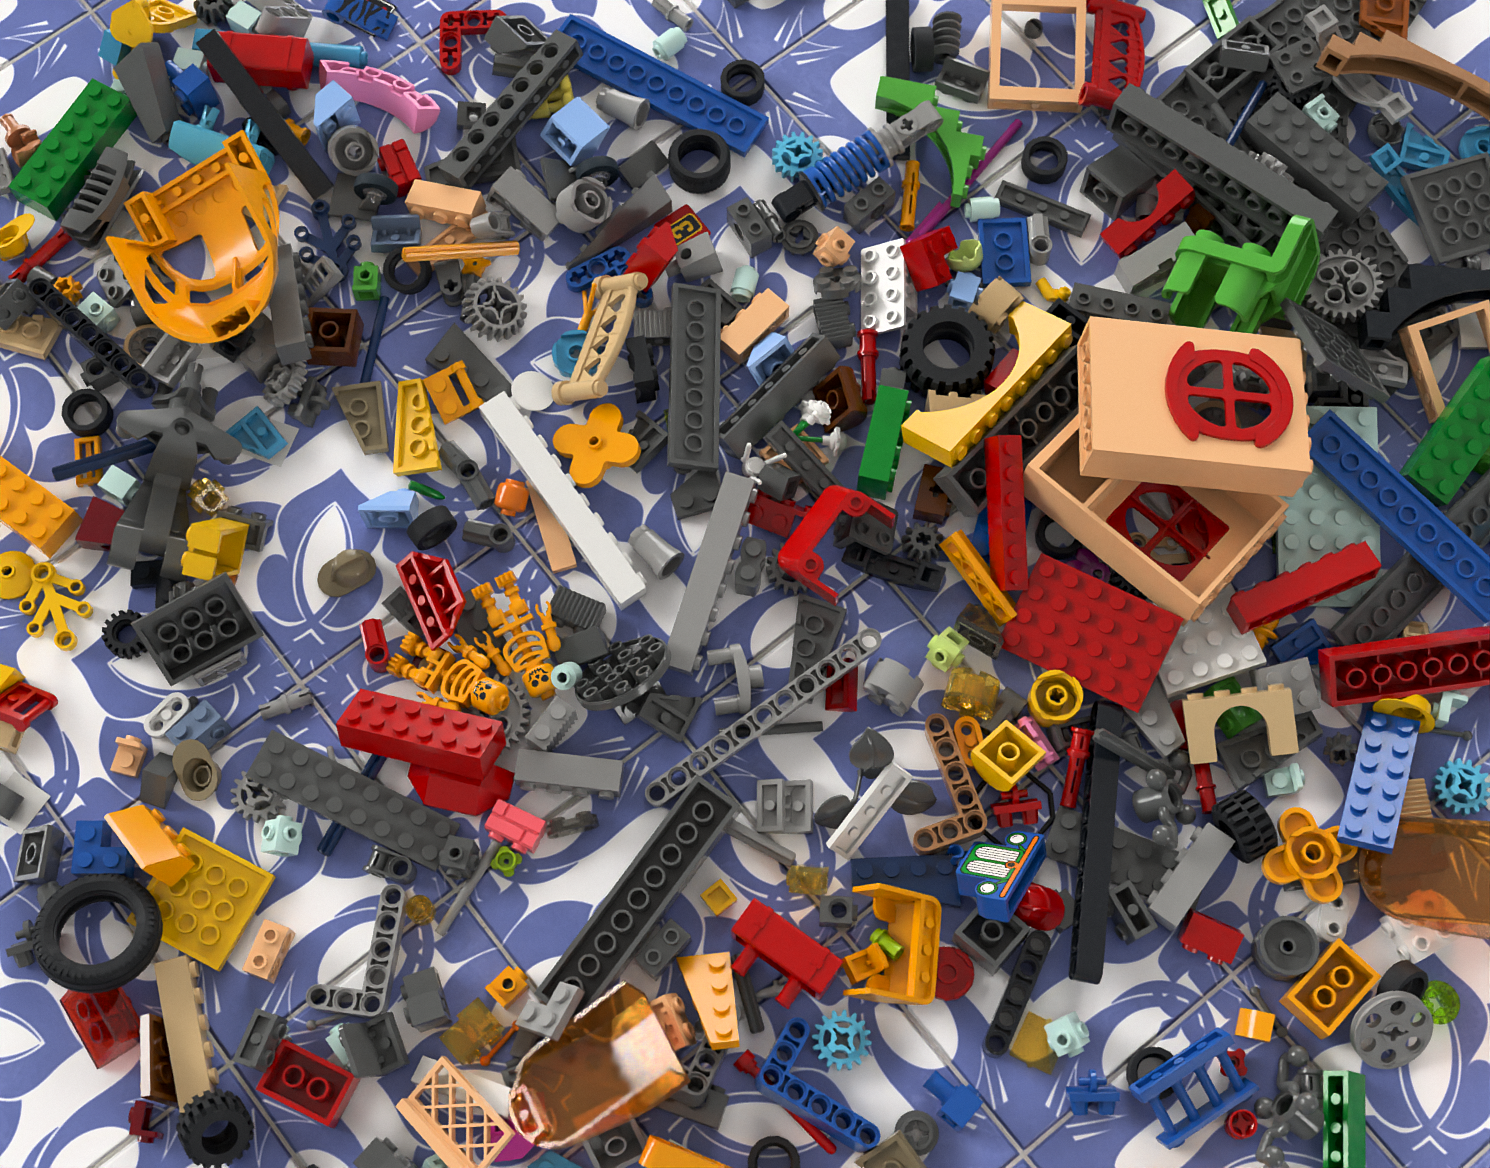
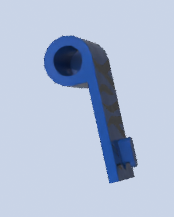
M328 0L322 11L323 16L332 23L342 24L344 20H347L387 41L398 20V16L367 0Z

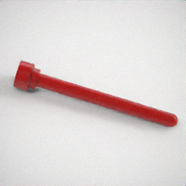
M749 1049L733 1064L740 1073L742 1071L746 1075L749 1073L754 1079L760 1070L756 1065L758 1063L755 1060L756 1056ZM764 1074L765 1082L769 1085H775L769 1079V1077L766 1074ZM782 1107L828 1154L832 1155L836 1152V1145L820 1129Z

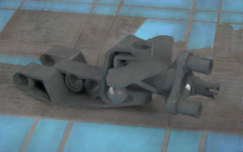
M196 362L188 363L185 380L174 392L173 388L159 382L157 393L153 395L151 403L155 409L123 411L116 419V433L119 437L123 439L133 437L137 441L146 437L157 446L143 478V483L115 525L107 565L133 570L138 551L162 557L161 563L163 565L159 575L161 578L178 582L186 581L187 575L182 574L183 567L181 566V558L184 552L189 549L187 546L188 541H186V533L190 527L186 491H189L197 463V454L209 453L214 460L230 465L237 460L242 451V445L236 438L210 423L215 419L216 410L214 407L218 391L212 387L202 389L200 381L204 367L199 363L195 372Z

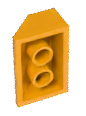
M142 804L108 813L104 817L141 869L168 886L172 887L195 866L189 857L192 854L191 851L182 842L179 843L176 840L179 837L172 827L164 824L166 818L156 808L151 810Z

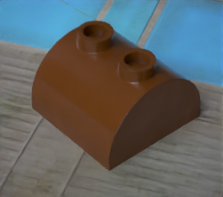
M839 366L812 389L815 400L826 402L832 411L830 414V424L823 425L825 433L834 432L835 427H840L841 432L852 429L866 419L868 410L866 405L863 404L860 394L861 386L856 381L851 367Z

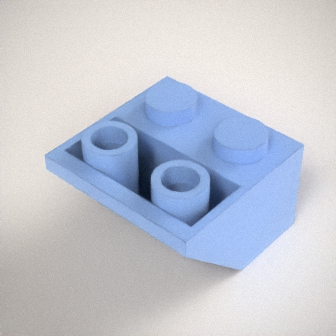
M334 80L315 95L314 126L322 148L327 152L328 139L334 131L345 125L358 126L361 123L353 97Z
M576 97L550 117L540 136L570 166H576L594 155L609 131L610 126L580 97Z

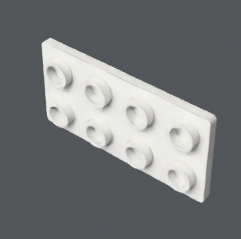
M903 238L861 250V330L874 329L878 331V334L903 329L906 327V315L908 317L917 315V292L899 247L906 243Z

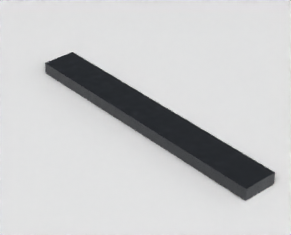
M885 0L886 77L910 81L909 0ZM886 112V123L891 124L900 118ZM910 146L905 148L904 153L901 155L897 154L892 159L910 160Z
M213 29L197 41L196 45L310 196L316 201L334 187L333 183L219 32Z

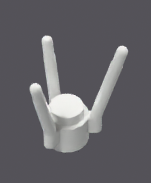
M747 443L744 456L741 457L743 462L742 473L745 477L755 480V484L761 485L762 481L756 477L759 476L764 465L786 458L787 454H779L765 461L758 457L749 458L752 445Z

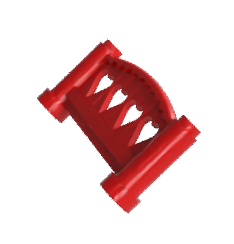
M1086 0V13L1095 14L1092 82L1086 81L1082 85L1078 104L1085 107L1093 105L1112 110L1114 102L1122 91L1110 82L1111 80L1124 79L1126 82L1124 88L1129 83L1136 87L1141 86L1145 67V49L1139 23H1143L1146 10L1140 6L1119 0ZM1126 24L1128 26L1126 30L1128 36H1123L1112 25ZM1120 41L1125 42L1128 46L1125 49L1127 55L1122 54L1112 44ZM1124 60L1127 64L1125 67L1127 73H1122L1110 62Z

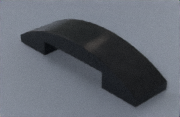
M853 542L846 547L841 560L844 564L870 576L900 586L929 592L939 591L946 572L945 567L923 560L920 564L892 554L884 555L857 542Z

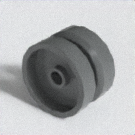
M1280 916L1272 919L1254 935L1251 943V956L1256 967L1265 976L1277 981H1289L1299 977L1316 963L1319 955V940L1314 929L1306 921L1295 916Z

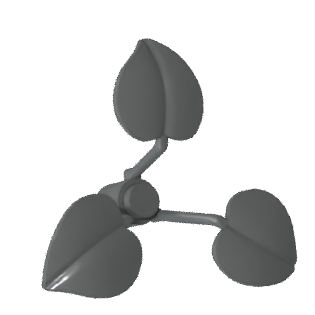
M867 727L862 736L851 747L849 760L851 764L859 768L857 770L858 777L854 796L851 801L845 795H836L827 799L814 815V822L816 824L837 829L858 801L862 777L865 776L868 779L877 778L884 767L892 762L894 758L893 747L880 733ZM911 780L891 807L900 814L915 815L932 807L936 803L937 798L927 783L920 780Z

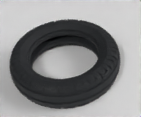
M112 873L91 874L80 877L58 889L41 908L33 928L32 944L34 955L42 971L53 982L63 988L81 993L111 991L131 982L149 966L160 946L163 932L162 915L152 894L144 886L131 878ZM108 901L124 905L133 912L136 917L134 937L128 947L115 958L103 963L88 965L74 962L61 952L60 935L67 920L79 909L92 903Z

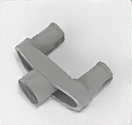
M740 643L731 644L729 648L708 650L709 666L725 663L735 665L739 690L737 697L714 700L716 716L737 712L740 715L747 714L751 711V689L764 687L761 664L748 666Z

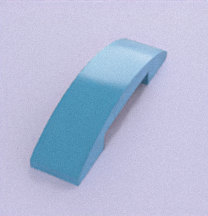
M1387 143L1369 157L1373 170L1389 182L1385 191L1410 220L1418 225L1400 181L1406 175L1399 166L1403 161L1390 144Z

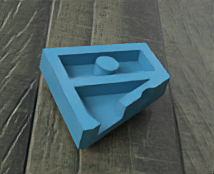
M258 406L226 431V433L241 443L242 449L266 459L272 458L288 445L287 441Z

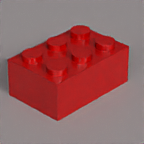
M283 1038L275 1052L273 1063L267 1068L255 1090L335 1129L361 1078H355L351 1072Z

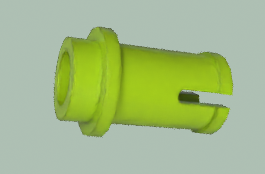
M877 928L869 939L872 944L877 942L881 950L893 961H896L905 949L904 946L888 935L886 929Z

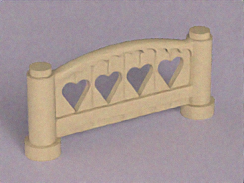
M635 272L614 277L603 275L593 280L592 284H597L595 297L600 302L570 381H558L552 387V399L557 405H571L574 401L602 398L607 394L608 385L605 379L616 362L629 332L637 293L648 285V278L644 273ZM624 298L621 308L615 312L613 306ZM616 319L612 331L607 333L605 331L606 326ZM609 339L605 345V351L600 355L597 352L598 347ZM600 362L596 374L591 376L589 374L590 368Z

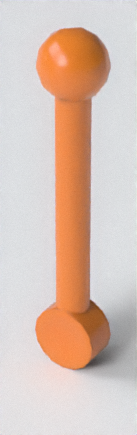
M517 1020L512 1023V1028L488 1055L481 1057L480 1064L482 1066H488L491 1063V1058L519 1030V1027L515 1025Z

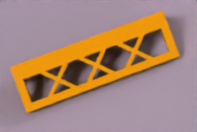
M962 529L954 532L939 544L999 627L1017 615L1014 610L1016 603L1007 591H1000L992 581L989 566Z

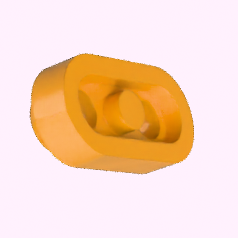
M964 716L956 721L953 734L966 767L975 769L968 754L983 741V736L978 721L973 717ZM968 728L971 734L964 735L961 730Z

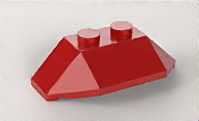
M411 551L396 565V568L428 645L432 651H435L452 636L467 601L448 559Z
M411 763L407 776L425 806L476 817L492 809L497 800H509L515 773L493 765L485 780L482 781Z

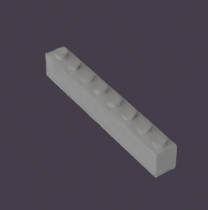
M725 472L667 644L671 651V661L667 669L693 676L694 670L699 671L703 659V656H700L702 646L706 647L708 645L711 635L708 628L710 622L716 621L719 611L716 604L718 598L724 597L727 587L724 580L726 574L731 575L735 563L732 556L734 550L739 551L743 539V536H740L742 526L747 527L751 513L747 511L750 503L754 504L759 489L755 488V480Z

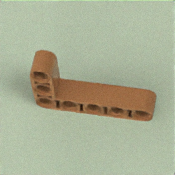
M938 713L928 716L924 732L957 816L917 830L913 838V849L918 855H933L949 849L952 844L961 845L983 836L987 826V817L949 722L945 716ZM937 723L942 725L944 729L939 733H935L929 727ZM942 747H948L953 751V754L945 757L939 753V750ZM952 771H958L963 777L959 781H954L949 778L948 774ZM961 795H968L971 797L972 803L962 805L959 803L958 798ZM971 819H977L981 822L982 827L974 830L967 823ZM946 828H953L957 832V836L952 839L946 838L943 835V831ZM921 837H928L931 839L932 845L928 848H923L917 841Z

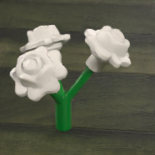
M802 400L801 404L798 405L802 417L800 418V423L793 430L795 435L801 441L821 443V445L829 446L834 456L838 455V451H844L847 445V435L841 432L840 427H835L834 432L830 436L822 435V438L798 436L809 425L815 423L829 425L830 414L832 413L828 404L822 402V400H810L809 402Z

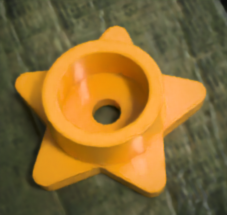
M482 257L462 258L465 265L461 273L463 275L474 274L481 278L485 268L491 265V261Z

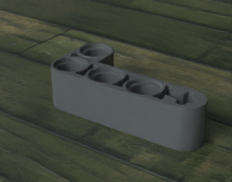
M735 1004L737 1026H739L741 1011ZM705 1035L690 1067L672 1060L661 1063L657 1072L656 1088L663 1095L688 1106L696 1107L701 1105L707 1097L729 1048L712 1050ZM708 1063L712 1067L709 1069H705L701 1067L700 1064ZM672 1075L675 1080L667 1081L663 1076ZM696 1086L701 1091L695 1093L690 1091L689 1087Z

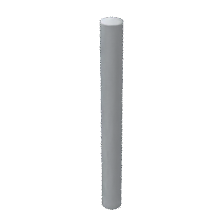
M495 840L491 842L480 859L477 870L473 871L471 879L466 881L435 929L436 933L444 937L491 861L498 853L499 848L502 846Z

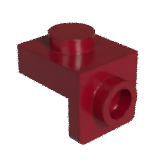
M135 1100V1105L131 1107L128 1115V1122L131 1124L129 1135L137 1136V1142L154 1144V1139H163L164 1134L149 1131L154 1104L147 1101Z

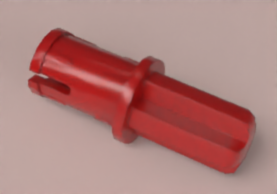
M1210 763L1194 764L1197 781L1195 791L1199 792L1202 814H1211L1212 806L1217 803L1214 790L1217 786L1213 784Z

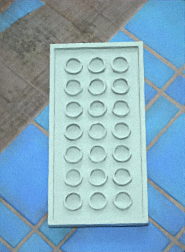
M1306 406V415L1310 417L1308 431L1331 409L1378 453L1377 407ZM1314 464L1311 475H1308L1303 486L1298 489L1293 497L1279 496L1289 504V507L1284 512L1287 518L1275 532L1276 577L1285 571L1291 573L1306 562L1314 563L1319 561L1327 553H1338L1351 543L1359 544L1363 541H1366L1381 563L1380 525ZM1381 568L1375 578L1308 607L1352 608L1381 578Z

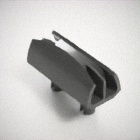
M107 146L97 161L95 169L87 170L91 175H84L85 186L80 190L78 198L74 200L72 208H65L64 210L67 211V214H61L62 222L60 226L63 231L89 251L100 249L125 206L124 202L129 199L145 171L143 168L133 170L136 162L134 160H127L128 153Z

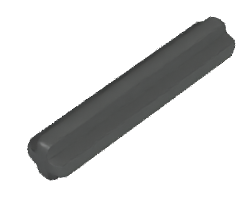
M741 953L731 956L732 965ZM749 970L745 977L740 976L734 971L750 1032L752 1034L764 1031L765 1027Z

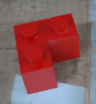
M950 226L927 232L899 246L916 292L939 286L952 279L944 255L958 247Z

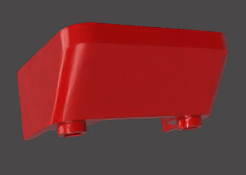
M831 485L823 491L778 553V565L784 572L835 607L838 604V593L818 580L823 573L824 562L818 554L813 552L842 511L851 517H861L867 512L890 529L895 524V514L860 491L839 485Z

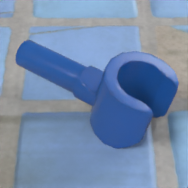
M952 844L946 854L955 855L950 862L956 865L961 858L965 857L968 850L965 851L958 844Z

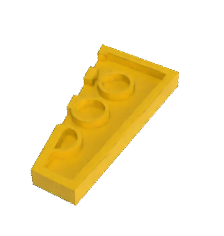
M421 378L399 381L393 474L399 477L440 471L442 467L426 386Z

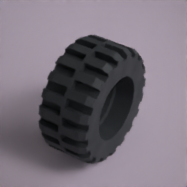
M944 304V308H939L936 305L930 307L928 313L926 310L921 311L917 314V319L912 318L908 323V327L904 330L902 336L899 365L900 370L906 372L905 381H911L910 388L914 392L921 391V397L927 399L928 390H936V395L949 396V392H958V396L962 395L965 398H969L973 390H981L984 380L989 376L992 369L995 344L993 343L994 336L992 331H987V323L984 320L979 321L978 314L971 311V313L965 311L966 308L961 306L955 309L949 304ZM937 340H952L966 349L970 359L966 364L957 368H942L933 364L926 357L924 348Z

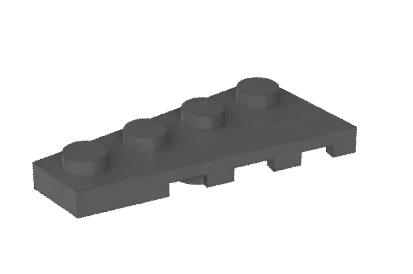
M515 136L474 184L497 181L510 166L515 170L521 171ZM443 159L424 167L426 181L454 186L445 180L438 168Z
M455 323L425 358L426 363L437 371H441L463 360L466 366L465 371L477 396L485 402L505 391L509 398L512 396V384ZM456 374L449 376L451 380L461 385Z
M799 593L788 684L832 653L847 613L846 608L837 605L835 607L831 603ZM826 666L820 669V673L822 676L824 674ZM803 681L799 684L800 690L804 693H810L814 689L813 684L809 681ZM812 698L807 703L812 704L814 698Z
M1312 711L1295 716L1298 748L1301 751L1322 737L1323 730ZM1266 726L1216 744L1217 754L1236 791L1243 790L1296 754L1272 756L1269 753Z

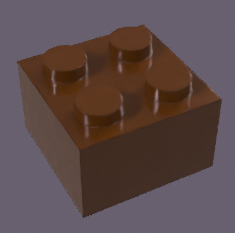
M309 307L308 317L312 331H308V333L312 335L314 348H310L312 359L306 360L308 365L356 367L364 323L358 310Z

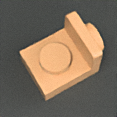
M126 735L125 739L116 738L115 742L119 746L110 769L113 773L138 779L148 751L141 743V739Z

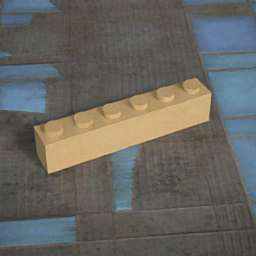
M187 955L154 963L178 1105L182 1113L185 1112L184 1105L187 1102L189 1104L193 1102L192 1097L195 1095L201 1097L204 1095L203 1091L207 1090L214 1093L216 1084H219L217 1069L212 1067L211 1057H214V1048L212 1042L207 1040L206 1030H209V1021L207 1015L203 1014L201 1004L204 1003V994L201 987L198 988L196 977L200 975L197 962Z

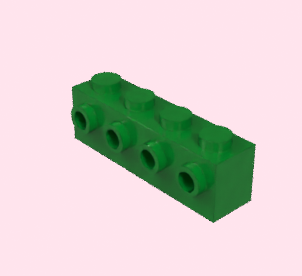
M1349 1070L1323 1071V1168H1366L1365 1075Z

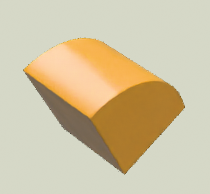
M1240 1008L1234 1035L1269 1043L1275 1015Z

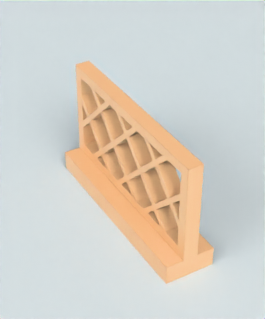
M441 1056L409 1097L402 1098L395 1106L449 1168H488L516 1134L446 1056ZM445 1067L449 1072V1084L438 1085L439 1072ZM456 1087H463L466 1090V1104H456ZM438 1088H449L448 1105H438ZM425 1089H432L431 1106H425L419 1100L420 1095ZM480 1106L484 1110V1123L473 1124V1107ZM466 1107V1124H456V1108ZM449 1108V1125H442L438 1121V1109ZM484 1126V1144H473V1127ZM491 1126H498L504 1132L498 1143H491ZM466 1127V1145H459L456 1141V1128ZM474 1147H484V1160L479 1166L473 1160Z

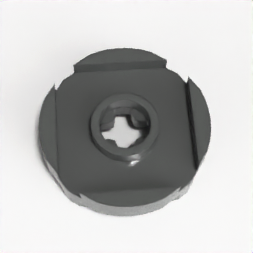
M848 265L844 268L824 266L819 269V274L813 279L814 293L816 295L818 292L821 293V297L825 299L849 297L850 291L855 289V293L861 290V274L854 265Z

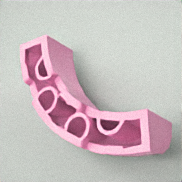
M320 60L319 83L321 89L334 80L353 97L354 101L375 106L394 115L405 123L414 134L424 132L437 121L440 107L429 95H421L415 91V86L408 81L369 66L359 69L349 67V62Z

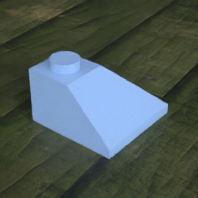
M771 332L753 347L747 363V367L757 384L760 386L794 352V349L786 336Z
M401 488L397 491H389L358 505V511L367 528H408L412 521L418 517L419 499L415 491Z

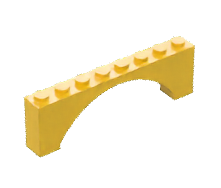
M1022 301L1008 315L1009 333L1015 336L1019 346V355L1015 367L1007 379L996 390L968 405L936 412L916 410L901 425L903 442L952 468L966 456L967 451L974 444L981 440L983 434L989 428L995 426L1001 415L1011 409L1019 396H1023L1026 393L1028 387L1041 377L1043 371L1056 361L1058 355L1071 345L1073 340L1071 323Z

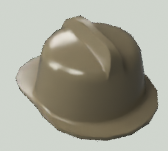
M343 550L321 567L317 578L319 588L330 597L346 595L372 580L376 572L375 560L370 553L364 550Z
M188 739L179 743L173 752L172 763L182 789L191 800H205L213 792L217 791L222 778L221 769L213 761L208 749L200 741Z

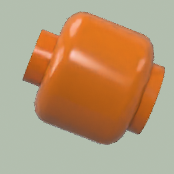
M506 479L505 482H501L498 485L494 505L501 509L500 514L515 517L516 513H523L525 511L529 489L525 487L523 482Z

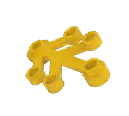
M37 563L31 570L33 584L25 599L19 603V609L27 616L33 615L37 610L35 601L42 589L44 590L45 598L33 621L28 623L26 630L34 638L41 637L45 631L43 624L51 611L58 631L54 636V643L62 651H71L76 647L78 639L69 630L61 606L75 611L81 618H89L93 614V607L86 601L79 602L56 593L53 584L67 588L74 596L83 595L86 587L78 579L71 580L57 574L56 568L51 563ZM48 572L47 577L41 579L42 574ZM80 584V589L73 591L74 586ZM27 604L32 605L29 610H24ZM87 606V612L81 613V609ZM39 626V630L32 633L33 627ZM71 638V642L68 645H64V641Z

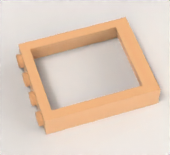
M991 0L988 65L990 74L988 77L987 109L1081 113L1083 106L1078 104V97L1081 87L1085 83L1086 0ZM1002 11L1076 14L1074 89L1000 86Z

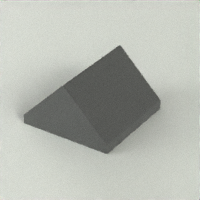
M53 825L24 829L13 882L43 885L47 882L56 881L65 833Z

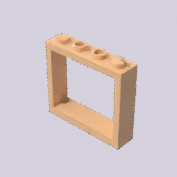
M1489 299L1398 330L1429 424L1437 420L1445 409V405L1419 331L1476 312L1490 353Z

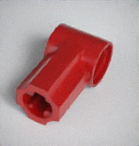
M374 618L364 620L363 623L359 624L364 643L365 657L374 672L384 673L387 671L386 667L389 666L388 662L391 661V655L381 619ZM377 655H385L381 661H373Z

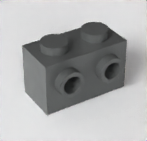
M1131 880L1109 891L1107 917L1112 919L1117 936L1120 940L1125 941L1127 946L1158 928L1157 923Z

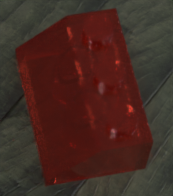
M122 986L102 993H81L68 990L59 1000L97 1070L128 1052L140 1042V1018Z

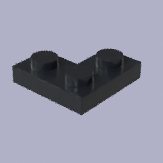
M162 560L136 561L134 569H131L130 586L133 589L156 587V609L169 603V591H173V587L178 581L159 576L163 565L161 563Z

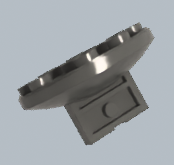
M651 634L623 643L622 641H616L608 648L609 655L611 654L610 657L603 661L607 657L604 656L587 663L588 667L583 671L582 679L574 686L575 696L582 707L592 711L613 708L621 722L626 725L636 718L635 714L646 694L658 693L667 695L659 683V679L669 667L671 651L662 639L653 637Z

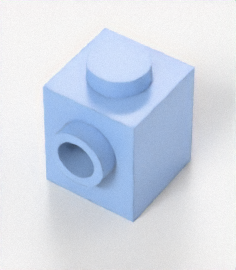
M958 271L956 278L950 279L947 293H950L948 304L952 305V308L958 309L959 306L965 307V311L968 312L972 304L979 300V295L983 292V288L979 287L981 278L970 272L963 273Z

